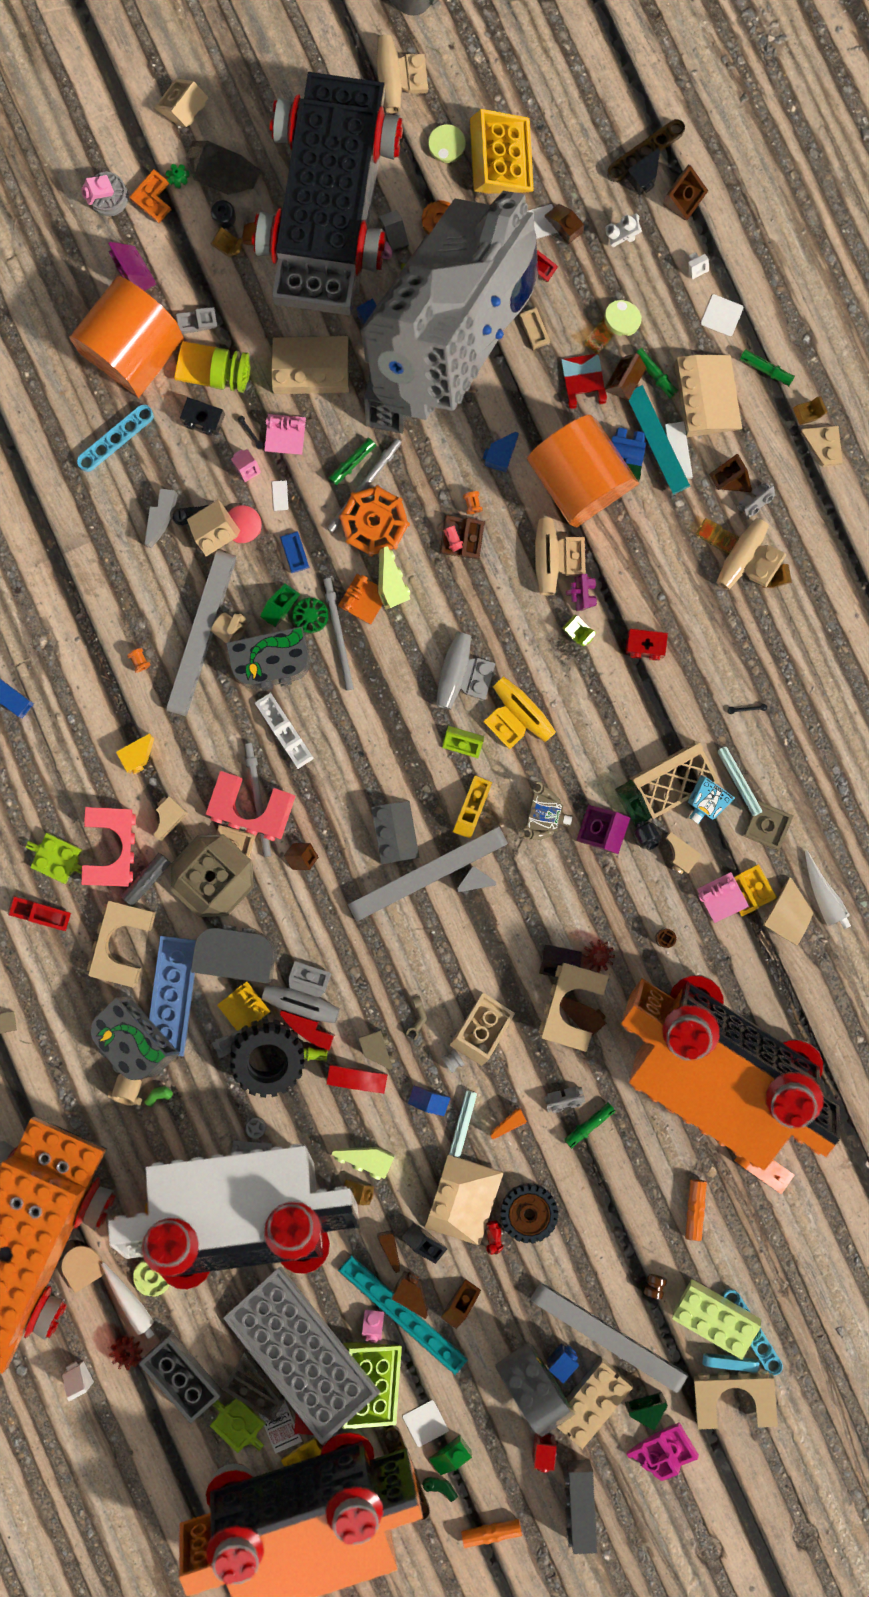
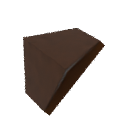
M739 454L734 455L709 474L718 490L752 493L748 470Z

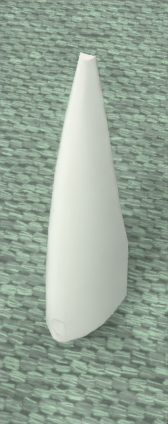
M808 850L805 851L811 886L827 926L840 921L844 929L850 927L851 925L847 919L850 915L843 901L825 880Z
M103 1262L101 1266L107 1281L125 1316L137 1335L144 1333L147 1339L154 1335L150 1329L154 1320L129 1288Z

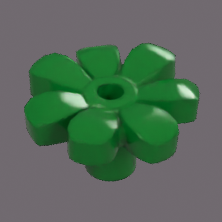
M172 164L171 170L166 171L167 181L169 185L174 184L175 188L179 189L181 188V183L183 185L188 183L187 178L190 177V173L188 170H185L184 165L180 164L177 168L176 164Z

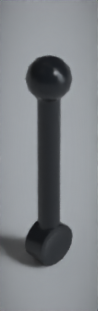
M239 416L238 422L243 424L255 441L257 449L261 450L264 447L263 443L258 441L246 424L244 416Z
M766 704L744 708L729 707L727 712L732 715L735 712L766 711L768 707Z

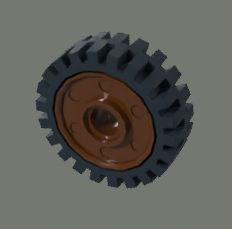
M527 1183L512 1188L506 1194L502 1201L500 1216L506 1232L512 1238L519 1242L533 1244L543 1241L544 1238L549 1237L550 1233L554 1231L558 1222V1207L553 1196L544 1187ZM532 1209L535 1213L531 1218H527L524 1216L525 1210Z

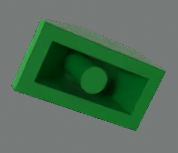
M284 584L266 602L260 617L276 627L286 617L299 598L300 593Z
M459 1435L431 1456L429 1461L441 1476L457 1470L472 1458V1450L461 1435Z

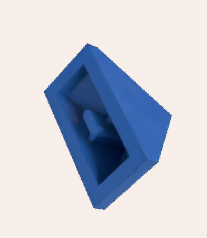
M414 1085L408 1104L427 1113L445 1116L450 1097Z

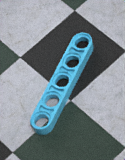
M140 405L85 450L77 459L80 469L85 472L92 471L148 425L154 417L151 408L148 405ZM148 410L150 415L146 419H141L139 416L140 412ZM134 422L135 428L132 431H127L125 429L126 423ZM113 434L121 436L118 443L111 442L110 438ZM105 446L106 452L103 455L96 454L97 447ZM84 458L91 459L89 467L82 466L81 462Z
M729 1288L723 1292L722 1296L724 1298L729 1293L736 1294V1301L734 1303L750 1312L736 1290ZM760 1328L750 1346L764 1369L769 1371V1374L773 1373L776 1376L782 1372L783 1364ZM762 1343L768 1346V1350L764 1354L758 1353V1346ZM772 1360L778 1362V1368L774 1371L768 1368V1364Z

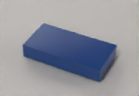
M299 532L281 536L280 539L291 573L309 569Z

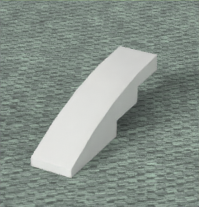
M271 692L255 702L298 769L314 759Z

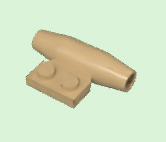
M391 35L380 36L378 38L376 60L378 80L385 83V111L393 114L401 109L402 90L409 92V94L428 92L425 54H406L399 59L393 37Z
M548 517L538 519L535 539L536 576L540 595L549 596L556 593L558 572L566 576L586 574L585 537H565L558 541L554 520Z
M756 518L726 558L716 581L720 587L730 590L744 573H746L750 580L767 587L786 557L785 552L770 545H762L769 527L762 519Z

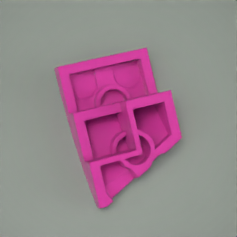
M680 1422L651 1435L627 1451L626 1454L630 1459L632 1457L641 1463L642 1468L652 1472L660 1481L679 1475L682 1465L695 1461L699 1457Z

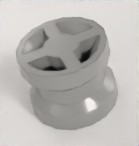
M455 1048L451 1050L449 1055L442 1056L451 1073L455 1072L457 1067L465 1065Z
M259 1117L251 1119L246 1125V1133L251 1138H259L266 1131V1123Z

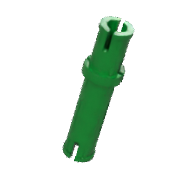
M643 348L639 349L637 354L640 355L648 374L656 382L655 385L657 387L660 386L669 399L674 397V393L677 394L679 390L668 379L669 376L659 369Z
M747 349L744 350L739 359L769 375L772 380L776 379L788 387L795 377L781 369V366L771 364Z
M368 437L344 462L339 464V467L328 477L334 485L337 486L347 474L350 475L352 469L376 447L373 440Z
M607 1102L581 1125H577L576 1129L564 1138V1141L572 1149L582 1139L588 1138V1134L616 1111Z

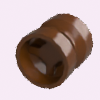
M661 929L655 936L657 945L663 948L674 946L677 940L676 934L670 929Z
M649 1274L647 1278L648 1286L645 1287L644 1294L656 1299H663V1288L667 1284V1279L659 1275Z

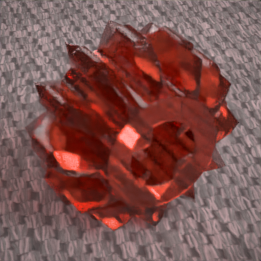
M597 940V946L591 941L592 949L584 947L589 952V954H582V957L589 958L584 964L592 963L589 967L591 971L595 965L598 973L601 971V966L607 971L606 963L611 966L614 964L612 961H609V958H615V955H609V952L613 951L614 948L606 949L608 942H604L601 947V940ZM600 950L604 957L600 958V961H596L597 958H594V954H597Z
M126 1335L122 1337V1340L117 1338L115 1344H112L110 1347L113 1352L109 1354V1357L115 1358L112 1361L113 1365L117 1362L119 1363L118 1369H121L123 1365L126 1370H129L130 1366L135 1368L137 1361L142 1359V1356L139 1354L143 1352V1348H137L141 1342L137 1341L134 1343V1336L129 1341ZM124 1349H126V1352H130L128 1356L126 1353H123Z

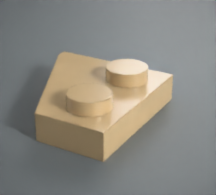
M839 426L801 430V435L810 444V449L817 455V459L822 467L841 465L843 463Z

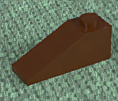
M563 996L560 1007L580 1029L592 1032L593 1036L607 1024L604 1021L606 1016L600 1009L595 1011L592 1007Z

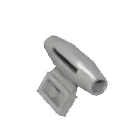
M457 632L446 654L438 683L436 706L451 710L460 689L468 696L481 700L486 699L496 663L480 658L469 659L471 636L468 634Z
M294 961L288 979L290 988L266 985L262 995V1000L271 1005L311 1020L336 1023L340 1008L320 998L326 992L332 973Z

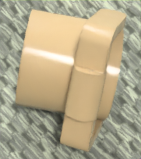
M223 613L214 622L211 632L225 643L241 640L248 621L242 614H234L231 617L229 614Z
M119 1074L113 1091L108 1093V1098L124 1105L141 1106L142 1099L137 1096L142 1081L130 1080Z

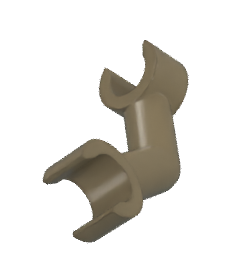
M420 995L413 997L419 1018L413 1027L408 1028L406 1031V1035L411 1030L416 1032L414 1040L418 1038L419 1030L427 1020Z

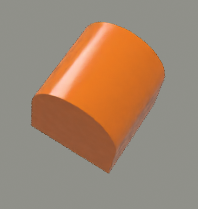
M117 276L69 337L80 355L137 398L142 395L181 345L182 341L185 340L175 319L149 294L121 276Z
M585 415L565 425L540 443L527 457L528 463L568 523L576 528L640 484L600 423L592 415Z

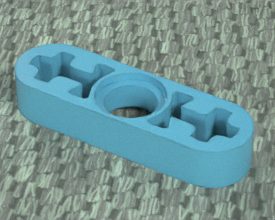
M704 1353L702 1365L707 1367L745 1372H758L760 1364L759 1360L743 1357L741 1360L736 1356Z

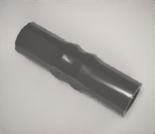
M158 853L135 878L121 897L133 907L168 868L171 862L161 853Z

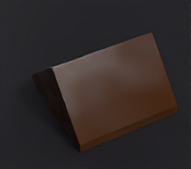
M687 165L666 194L663 206L684 220L689 219L708 192V189L691 165Z
M634 353L620 359L605 386L607 393L626 400L630 399L646 370V366L639 354Z

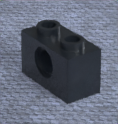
M187 397L180 420L184 427L191 430L197 428L202 433L212 436V434H219L225 413L221 408ZM200 415L207 416L204 421H197Z

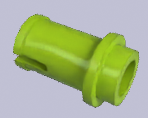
M311 1046L304 1048V1059H307V1061H327L328 1050L310 1048Z

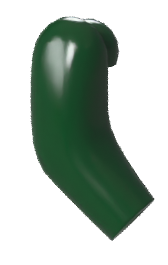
M427 1477L422 1482L423 1489L426 1492H440L450 1502H453L458 1497L454 1488L446 1479Z

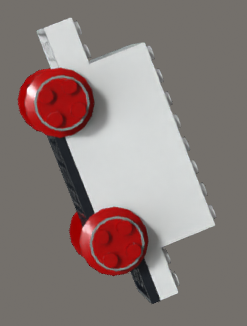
M293 1144L290 1148L285 1149L282 1147H272L270 1151L255 1149L248 1154L234 1152L231 1153V1156L225 1157L218 1154L212 1155L210 1159L195 1157L188 1162L174 1160L171 1161V1164L165 1165L162 1162L151 1164L152 1166L146 1167L149 1215L138 1213L132 1218L116 1216L114 1220L108 1221L109 1244L126 1259L144 1257V1261L149 1268L160 1274L167 1284L176 1289L186 1290L199 1286L207 1279L210 1272L281 1263L285 1269L293 1273L307 1274L313 1272L324 1264L329 1254L330 1241L327 1232L360 1228L358 1206L351 1189L341 1186L336 1187L335 1191L327 1192V1189L317 1190L314 1162L306 1146H302V1144Z

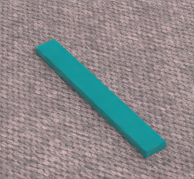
M351 1255L338 1269L342 1275L454 1375L468 1361L467 1357L421 1316L392 1300V1290L354 1256Z

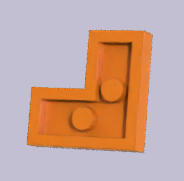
M155 170L147 176L129 197L133 203L157 223H160L171 210L170 206L158 197L169 185V182Z

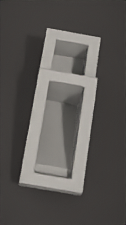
M160 489L158 507L150 506L145 545L148 548H152L157 543L172 518L178 496L175 490Z

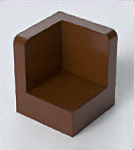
M293 843L284 855L292 870H310L319 858L311 843Z

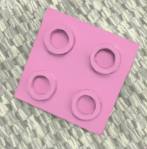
M268 414L266 418L265 452L302 455L306 417Z
M732 872L697 889L701 902H704L714 923L749 907Z

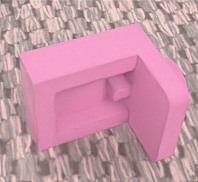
M107 175L87 178L81 189L82 196L87 200L88 205L93 204L95 199L110 197L114 193Z
M365 1310L362 1339H366V1342L376 1343L381 1341L384 1312Z

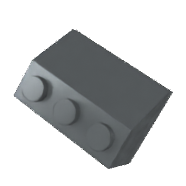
M410 801L371 807L381 864L420 858Z

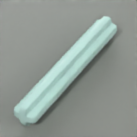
M726 746L720 748L718 754L753 816L760 814L762 809Z
M466 1091L449 1152V1155L459 1158L477 1093L473 1091Z

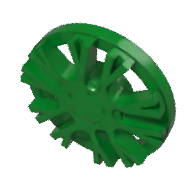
M305 598L298 602L294 608V623L297 627H301L300 625L305 620L306 623L302 627L305 633H317L328 622L329 614L327 607L319 599ZM310 601H313V608L310 607ZM305 602L308 605L306 609L301 606ZM317 603L322 606L319 609H315ZM300 609V610H303L304 612H303V613H300V612H297V610ZM325 610V613L318 614V612ZM301 615L303 619L297 621L296 616ZM318 617H325L324 623L318 621ZM316 621L320 626L319 628H316V626L314 625ZM309 623L313 625V630H307Z

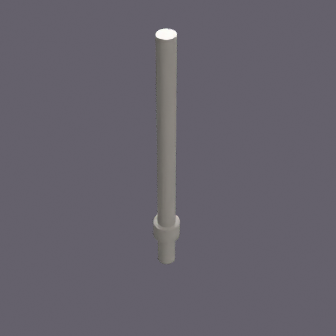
M396 438L390 447L383 451L380 460L355 492L368 488L385 464L392 460L393 454L402 443ZM345 505L327 527L332 533L341 523L338 517L341 515Z
M331 578L323 579L326 590L325 599L329 604L346 691L353 690L354 687L336 605L337 596L336 592L333 591Z
M248 743L245 744L247 756L245 761L246 767H249L258 818L264 813L256 769L258 763L257 758L254 757L253 745ZM260 833L264 857L271 856L269 839L263 838L264 834Z

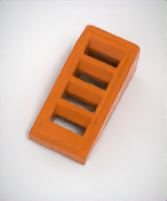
M520 1107L516 1108L490 1133L493 1140L527 1122Z

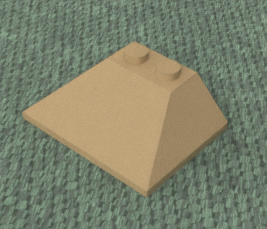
M448 1154L424 1228L480 1246L503 1172Z

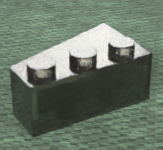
M247 1350L244 1351L222 1390L270 1421H273L285 1399Z

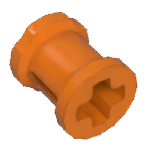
M479 491L463 494V499L466 500L468 509L466 514L471 515L483 511L478 498L480 495Z
M142 648L136 649L127 655L135 667V673L144 671L151 666L150 662L146 661Z

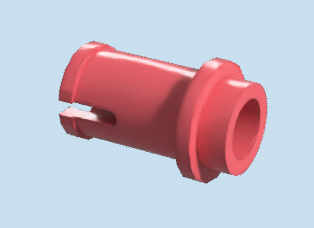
M455 526L443 530L450 544L449 549H452V552L463 548V541H460Z

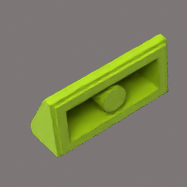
M448 726L442 748L479 758L485 737Z

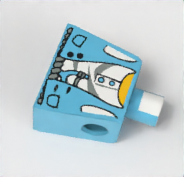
M701 775L688 800V803L695 808L689 818L697 824L700 823L704 815L714 820L735 797L707 777Z

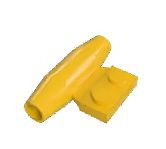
M503 676L493 686L505 706L497 708L483 722L508 749H511L524 736L526 728L544 742L556 733L544 713L520 688Z

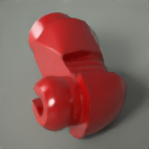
M490 1221L486 1224L489 1242L486 1246V1251L490 1255H496L504 1247L501 1243V1227L498 1225V1221Z

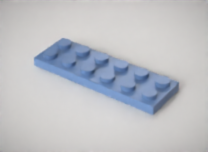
M160 936L149 1019L180 1053L178 1056H184L195 973L191 972L196 940Z

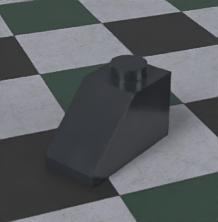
M658 148L627 171L626 178L639 195L644 191L645 193L649 192L655 186L660 156Z
M415 1223L401 1237L414 1252L434 1264L438 1262L447 1250L441 1242Z

